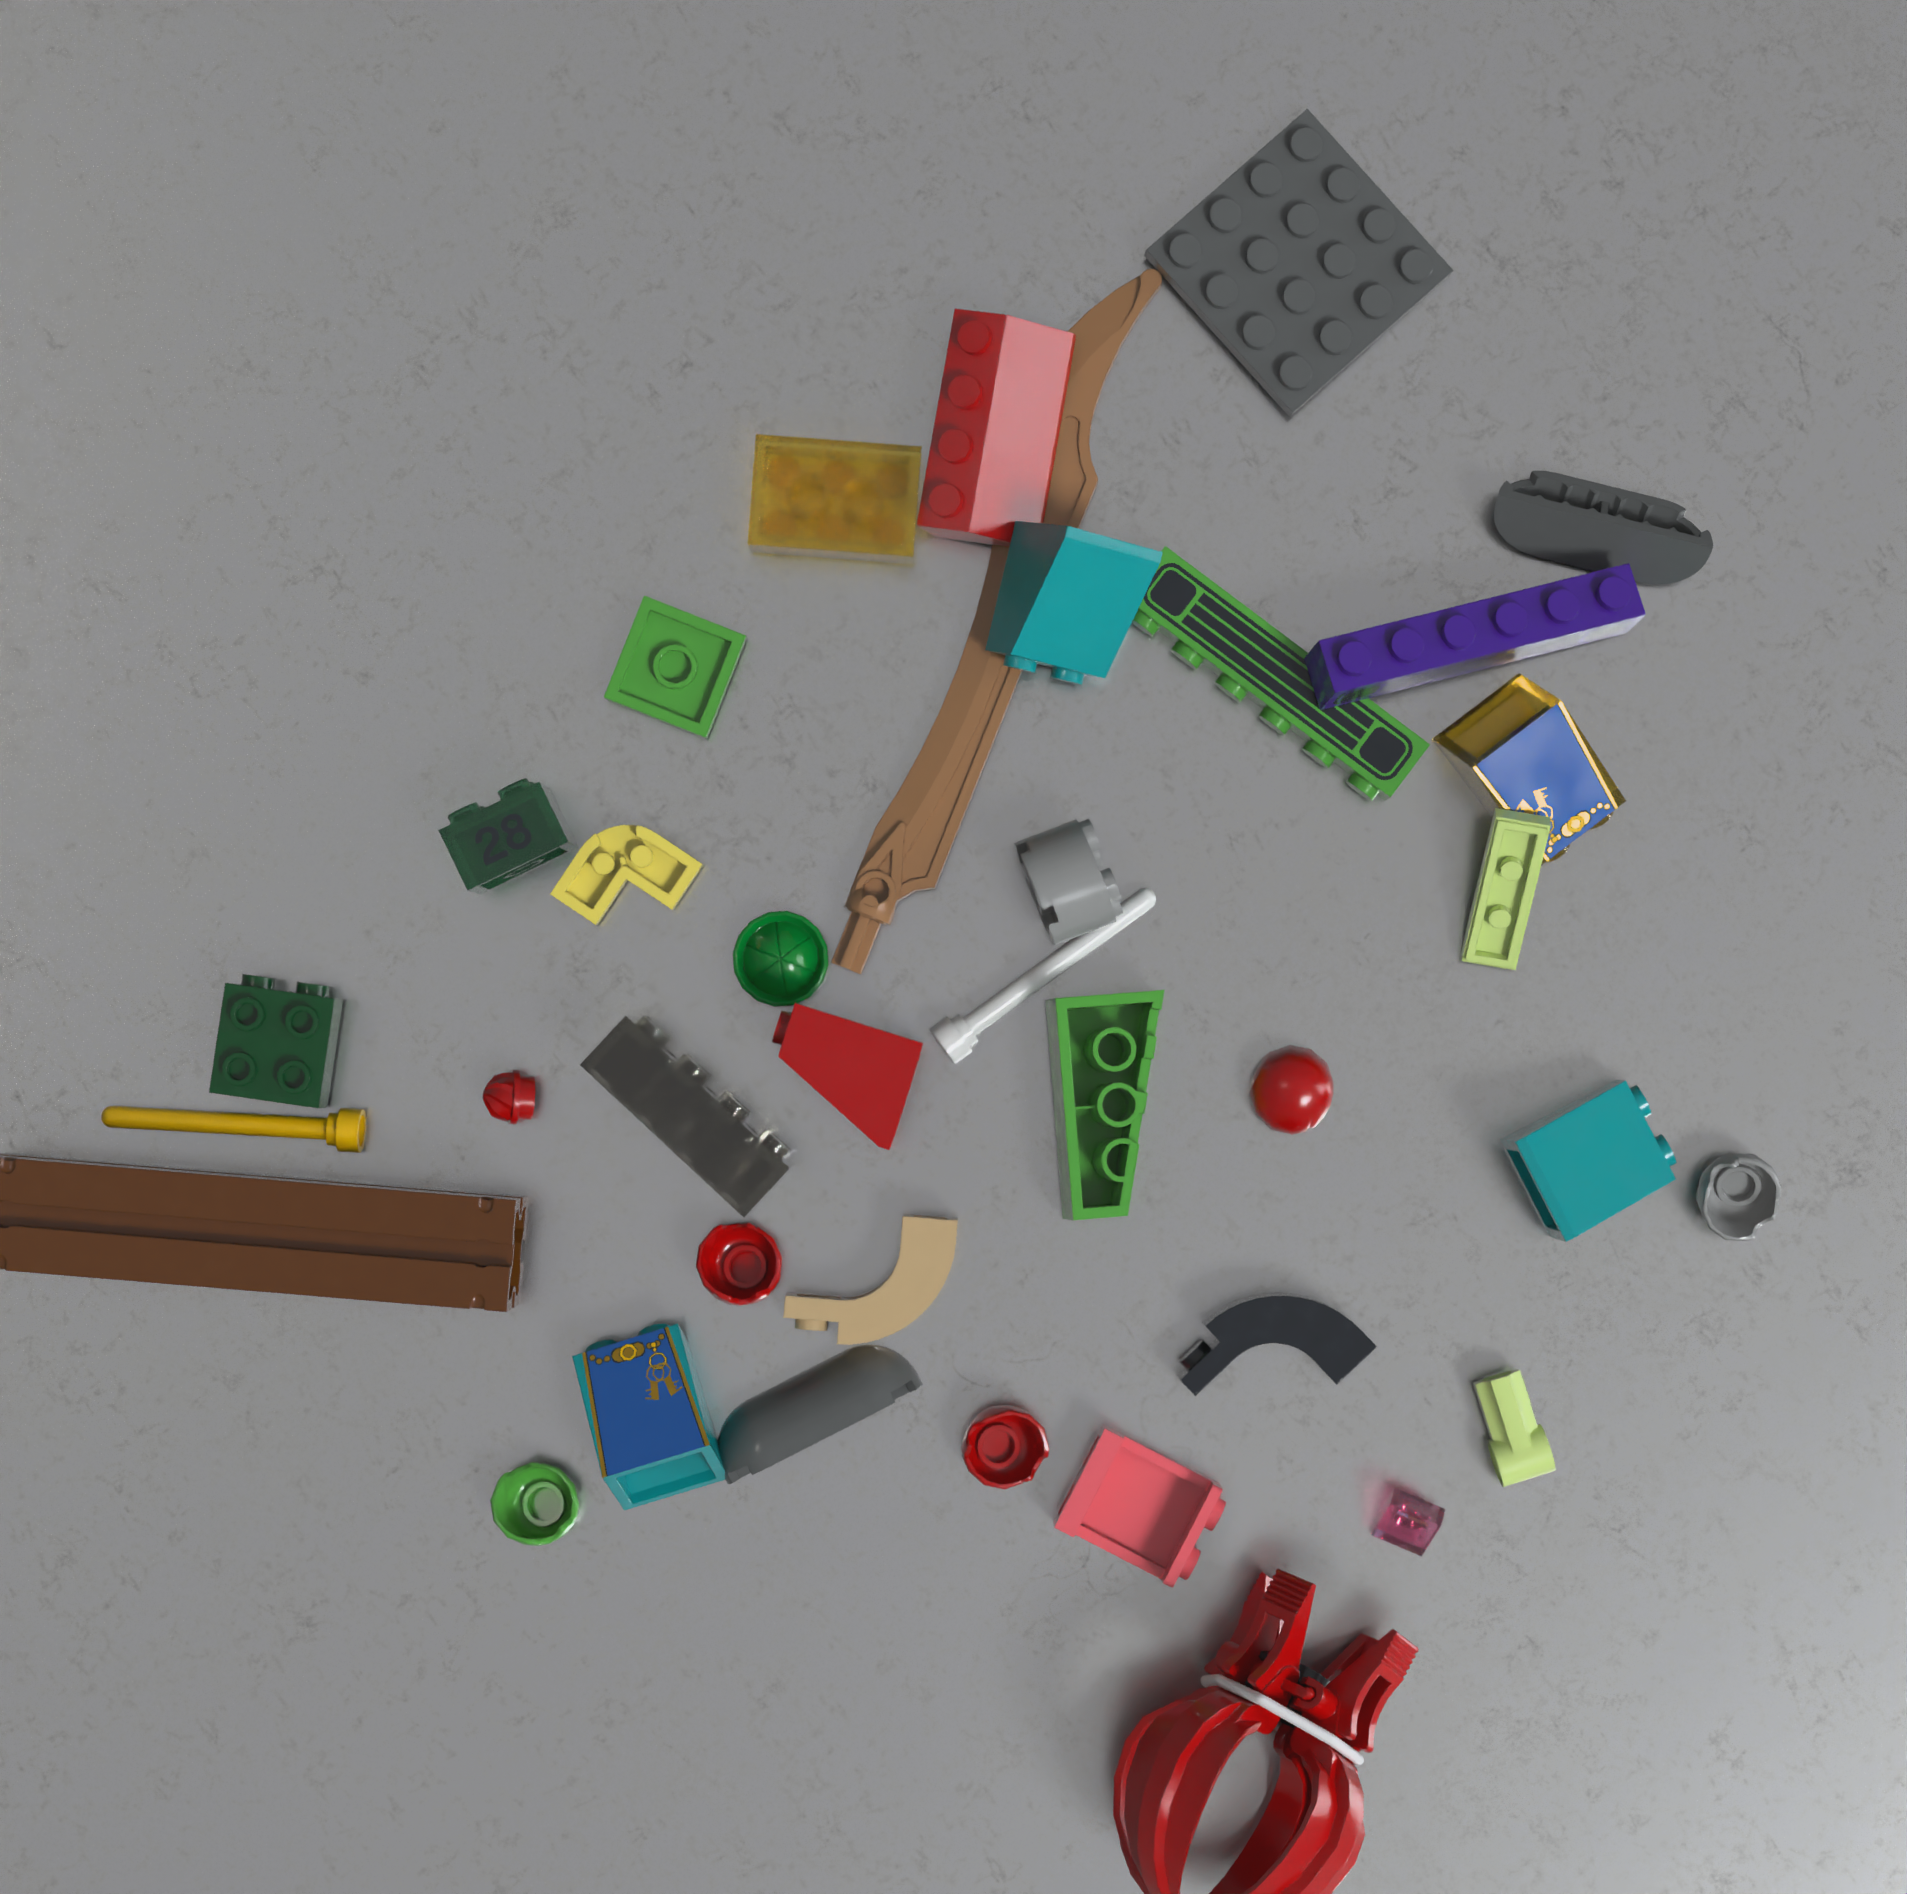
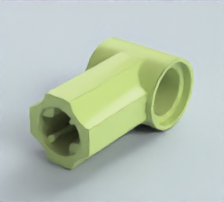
M1520 1370L1500 1372L1473 1382L1490 1439L1487 1440L1488 1450L1501 1486L1506 1487L1556 1471L1548 1439L1541 1424L1536 1423Z

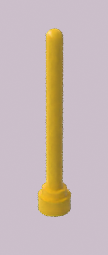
M108 1106L101 1114L103 1124L110 1128L326 1140L329 1146H336L338 1152L361 1153L366 1135L365 1110L356 1108H340L338 1113H329L328 1118Z

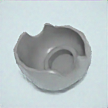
M1751 1153L1726 1154L1717 1158L1703 1171L1696 1193V1200L1709 1229L1725 1240L1749 1241L1755 1238L1756 1231L1762 1225L1776 1219L1781 1196V1184L1773 1167L1757 1155Z

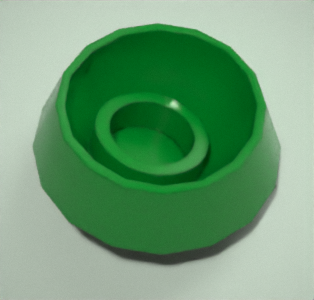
M789 911L767 912L751 920L738 935L733 950L734 973L742 989L756 1001L774 1007L792 1006L811 997L823 983L829 965L827 944L819 929L804 916Z

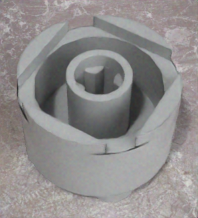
M1089 818L1081 822L1074 819L1014 843L1019 863H1024L1028 872L1026 874L1027 879L1025 880L1045 930L1047 934H1050L1054 946L1116 922V916L1123 914L1119 901L1121 895L1111 869L1099 870V867L1103 866L1098 851L1101 847Z

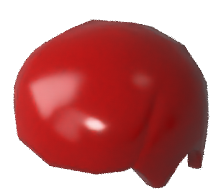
M1289 1045L1269 1052L1263 1057L1253 1075L1249 1094L1255 1115L1271 1130L1293 1135L1306 1132L1309 1128H1315L1323 1120L1331 1106L1334 1083L1328 1064L1312 1049Z
M749 1222L728 1225L719 1224L699 1244L696 1268L704 1288L715 1299L729 1305L743 1306L758 1303L766 1299L775 1290L781 1278L783 1258L775 1239L760 1227Z
M999 1405L985 1409L970 1422L962 1439L961 1451L967 1470L985 1486L1005 1490L1031 1481L1034 1478L1043 1459L1049 1456V1445L1044 1427L1026 1410L1010 1405Z

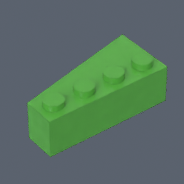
M1165 990L1045 1000L1063 1219L1085 1220L1128 1216L1139 1150L1138 1139L1142 1115L1145 1114L1148 1096L1146 1092L1151 1059H1154L1157 1040L1155 1034Z

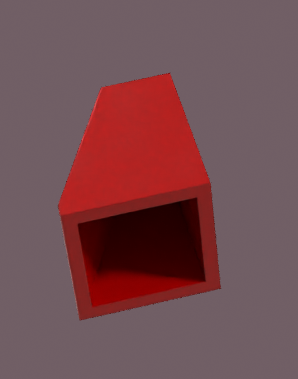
M798 1003L794 1004L792 1013L781 1011L772 1039L773 1043L781 1045L778 1057L878 1147L890 1150L924 1043Z

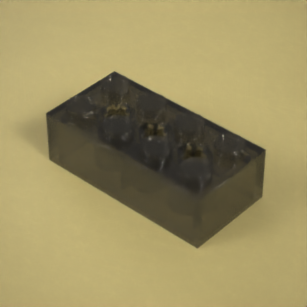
M643 1015L638 1020L635 1016H625L580 1066L743 1217L747 1216L794 1166L786 1158L792 1151L791 1147L770 1128L765 1129L762 1134L758 1132L746 1120L752 1114V1111L729 1090L725 1091L721 1096L706 1083L712 1074L692 1055L684 1053L679 1058L671 1051L666 1044L672 1037L651 1017Z

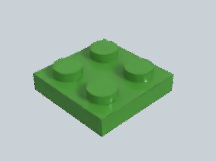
M644 596L604 698L707 739L747 636Z

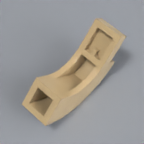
M903 1214L899 1258L892 1273L881 1285L870 1292L851 1297L787 1292L785 1295L783 1318L795 1319L796 1329L827 1331L828 1321L838 1322L837 1344L844 1345L867 1343L898 1332L916 1320L931 1305L944 1286L954 1259L958 1218Z

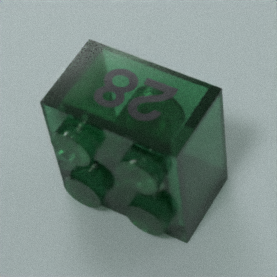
M527 778L521 779L497 792L501 799L500 801L487 807L479 806L475 802L447 816L450 825L438 831L467 891L481 895L579 847L551 788L543 783L537 782L534 784V782H529Z

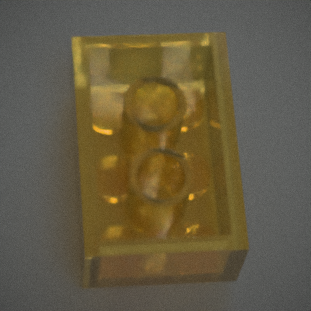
M756 434L747 543L750 551L753 553L914 564L922 446Z

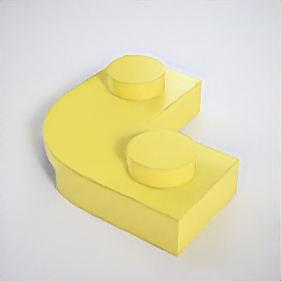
M638 825L614 826L598 834L595 833L583 844L550 895L595 925L599 924L627 880L674 910L703 864L650 829Z

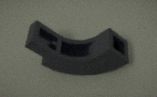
M1262 1293L1235 1300L1221 1307L1202 1321L1216 1339L1210 1345L1201 1340L1193 1346L1179 1361L1185 1369L1177 1376L1196 1396L1241 1353L1258 1345L1279 1343L1290 1345L1306 1353L1337 1385L1377 1346L1351 1320L1323 1302L1292 1293Z

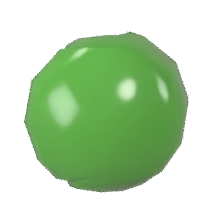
M529 1462L510 1472L504 1473L498 1479L490 1499L495 1524L507 1538L528 1546L551 1544L565 1536L573 1528L580 1510L576 1484L562 1468L543 1462Z

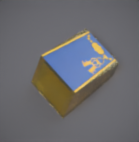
M1520 673L1433 738L1438 748L1492 819L1495 808L1550 817L1551 828L1541 865L1560 858L1567 852L1570 843L1589 829L1605 824L1612 817L1613 811L1626 802L1563 702Z

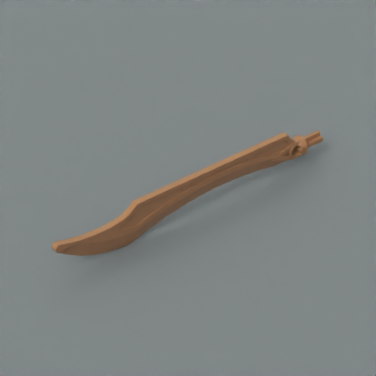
M1155 269L1145 270L1138 277L1116 289L1090 309L1067 331L1076 335L1044 524L1066 525L1078 529L1081 527L1098 484V477L1091 461L1089 445L1091 425L1098 400L1121 346L1142 312L1162 286L1161 274ZM992 545L988 569L975 618L943 705L903 784L875 827L844 904L847 911L851 913L831 963L860 975L880 926L891 925L897 903L916 891L936 888L1023 670L1003 666L1005 655L985 650L1009 547Z

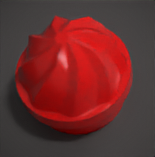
M511 1069L510 1072L494 1075L487 1083L482 1094L484 1104L491 1116L514 1125L517 1124L518 1119L531 1120L535 1105L534 1076L520 1075V1071Z

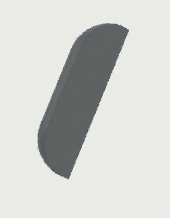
M1532 471L1529 479L1516 481L1511 484L1508 481L1504 482L1499 490L1494 507V521L1497 530L1504 540L1515 549L1528 555L1592 571L1630 563L1635 581L1646 584H1670L1689 578L1705 565L1713 549V540L1708 530L1701 532L1693 523L1684 518L1686 509L1676 503L1549 471Z
M860 1345L849 1348L741 1403L726 1418L718 1436V1446L725 1469L727 1484H732L750 1473L754 1475L895 1403V1399L917 1390L923 1384L916 1370L906 1358L892 1349L879 1345Z

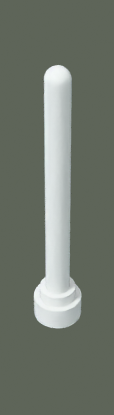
M1149 888L1138 890L1120 903L1123 914L1116 916V922L1069 940L964 1018L958 1014L950 1020L946 1016L929 1029L950 1060L954 1064L958 1063L973 1052L970 1046L978 1041L976 1035L1151 909L1156 903L1155 893Z

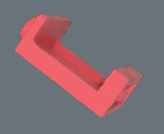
M1102 1424L1053 1520L1054 1528L1072 1537L1077 1535L1158 1577L1163 1584L1173 1588L1178 1577L1187 1580L1191 1575L1201 1554V1550L1194 1546L1203 1528L1210 1531L1215 1528L1224 1511L1226 1501L1219 1498L1223 1491L1219 1483Z

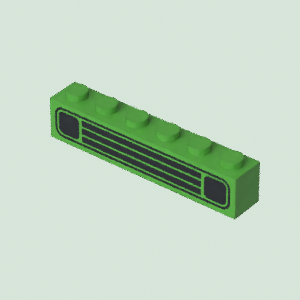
M1165 546L1161 551L1163 553L1159 567L1132 623L1152 637L1158 630L1175 644L1171 648V652L1190 667L1197 670L1202 663L1219 677L1214 682L1215 685L1234 700L1241 702L1246 696L1263 709L1258 717L1272 729L1282 735H1285L1290 729L1307 743L1302 750L1316 762L1326 768H1329L1334 762L1350 774L1346 783L1360 795L1370 801H1373L1377 795L1384 801L1391 798L1430 744L1369 698L1320 710L1304 660L1308 652Z

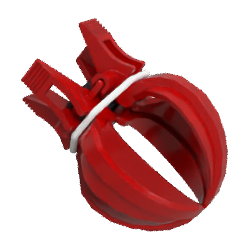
M1279 1568L1276 1570V1574L1273 1575V1579L1261 1572L1259 1578L1256 1579V1584L1253 1585V1589L1250 1590V1595L1247 1596L1248 1600L1244 1602L1239 1623L1230 1641L1221 1645L1216 1657L1204 1667L1205 1671L1210 1674L1204 1675L1201 1678V1684L1206 1688H1198L1192 1694L1177 1699L1143 1716L1124 1742L1114 1775L1113 1817L1120 1839V1847L1130 1875L1143 1893L1180 1894L1182 1874L1190 1844L1203 1809L1227 1760L1245 1736L1256 1731L1268 1735L1275 1730L1277 1733L1273 1741V1748L1280 1756V1774L1271 1800L1244 1849L1225 1876L1209 1894H1332L1355 1865L1365 1837L1363 1823L1364 1793L1357 1768L1355 1767V1765H1361L1364 1762V1758L1359 1752L1362 1750L1372 1753L1374 1749L1375 1728L1379 1715L1388 1698L1404 1680L1403 1676L1407 1674L1406 1670L1410 1669L1409 1665L1413 1663L1412 1659L1416 1657L1415 1653L1418 1652V1647L1394 1629L1386 1633L1380 1640L1361 1633L1319 1674L1300 1663L1316 1585Z

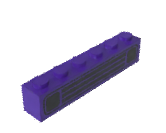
M1630 563L1318 640L1304 660L1319 709L1323 710L1624 634L1635 626L1646 613Z

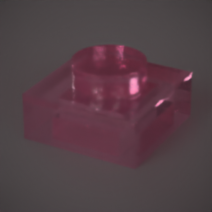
M1394 1488L1375 1519L1371 1535L1422 1557L1441 1527L1446 1509L1425 1501L1416 1495H1411Z

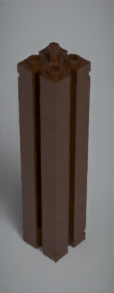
M0 1153V1269L16 1272L463 1309L477 1308L487 1311L507 1312L519 1305L522 1271L521 1251L522 1240H524L528 1196Z

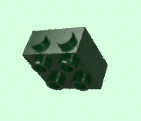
M242 974L241 984L225 983L209 1093L312 1108H327L343 999L328 997L330 986L297 982L295 992L274 989L275 978Z

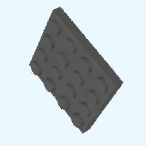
M1308 109L1146 249L1144 254L1289 417L1453 272V269Z

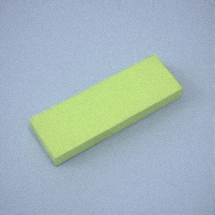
M1495 808L1461 950V961L1516 970L1551 828L1550 817Z

